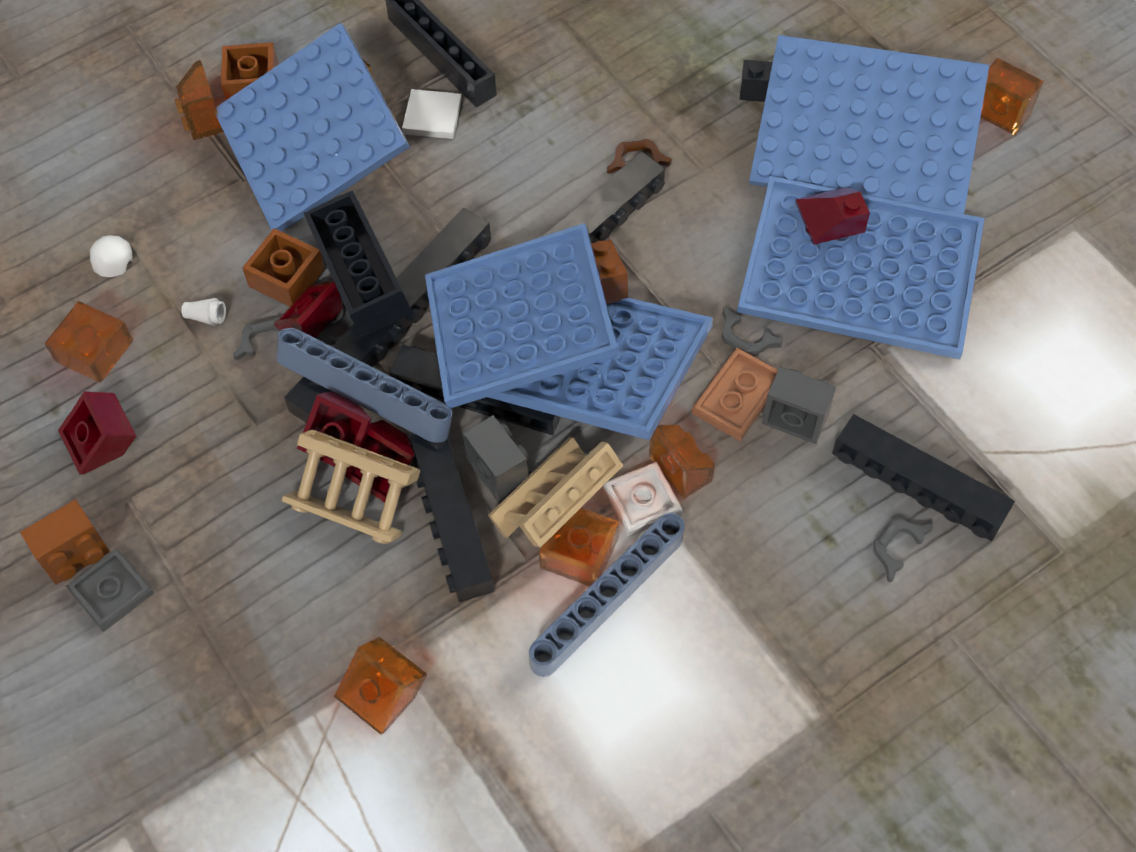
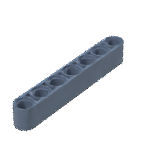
M286 328L278 333L276 360L282 366L428 441L439 443L447 440L453 413L452 409L448 408L446 404L300 330Z
M667 513L661 516L532 643L529 648V661L531 670L536 675L546 677L553 674L681 546L685 524L679 515ZM673 529L677 533L674 535H668L664 532V530ZM653 549L657 553L655 555H647L643 551ZM631 569L635 571L636 574L633 576H626L622 572L624 570ZM612 590L616 594L612 597H605L601 592ZM583 611H591L595 615L586 619L579 614ZM562 632H569L573 637L569 640H561L558 638V635ZM543 653L551 656V659L547 662H539L535 658Z

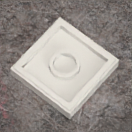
M411 89L402 126L403 134L454 139L462 103V94Z
M657 461L609 480L603 485V489L627 536L650 528L664 514L674 513L679 516L682 515L683 510Z

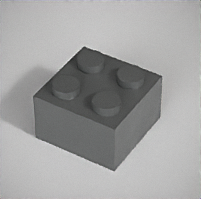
M780 366L767 395L762 424L817 444L828 418L836 387L824 380L813 379L802 375L797 370L786 369Z
M494 415L463 433L467 462L500 504L530 473L527 466L529 456L521 444L516 445L507 425L504 422L500 424Z

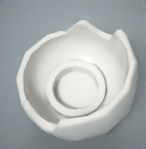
M103 236L96 240L90 249L92 268L95 273L103 277H115L124 274L128 262L133 260L129 242L120 236Z

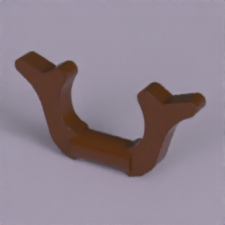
M649 139L622 142L616 147L615 158L607 166V173L611 174L619 171L626 164L622 156L628 152L644 150L652 155V160L659 165L665 166L671 165V158L664 156L658 150L655 143Z

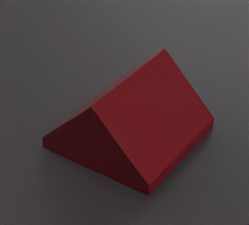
M328 282L309 286L274 323V326L279 330L294 328L316 338L343 309L340 294L335 283Z

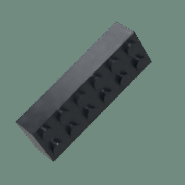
M353 190L303 213L349 316L361 338L413 314Z

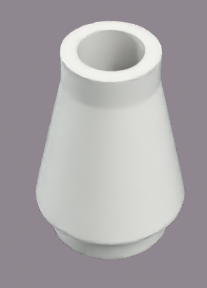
M217 298L184 302L181 312L184 318L216 326L218 323L224 322L226 306L224 302L219 301Z

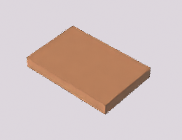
M736 348L694 404L691 414L741 442L765 408L768 392L778 370L745 351Z

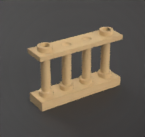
M315 430L300 433L297 445L306 448V452L309 455L299 491L283 495L282 502L290 504L291 508L295 511L311 512L371 535L372 540L378 543L388 544L400 538L403 531L391 527L402 487L418 481L420 469ZM325 455L334 459L335 468L326 500L322 501L310 496L320 457ZM351 465L360 468V472L363 474L352 512L337 506L347 467ZM381 476L388 479L390 487L380 521L377 522L364 517L374 478Z
M569 437L488 516L504 538H508L520 526L533 546L540 548L623 467V464L607 442H600L588 455H585L575 439Z

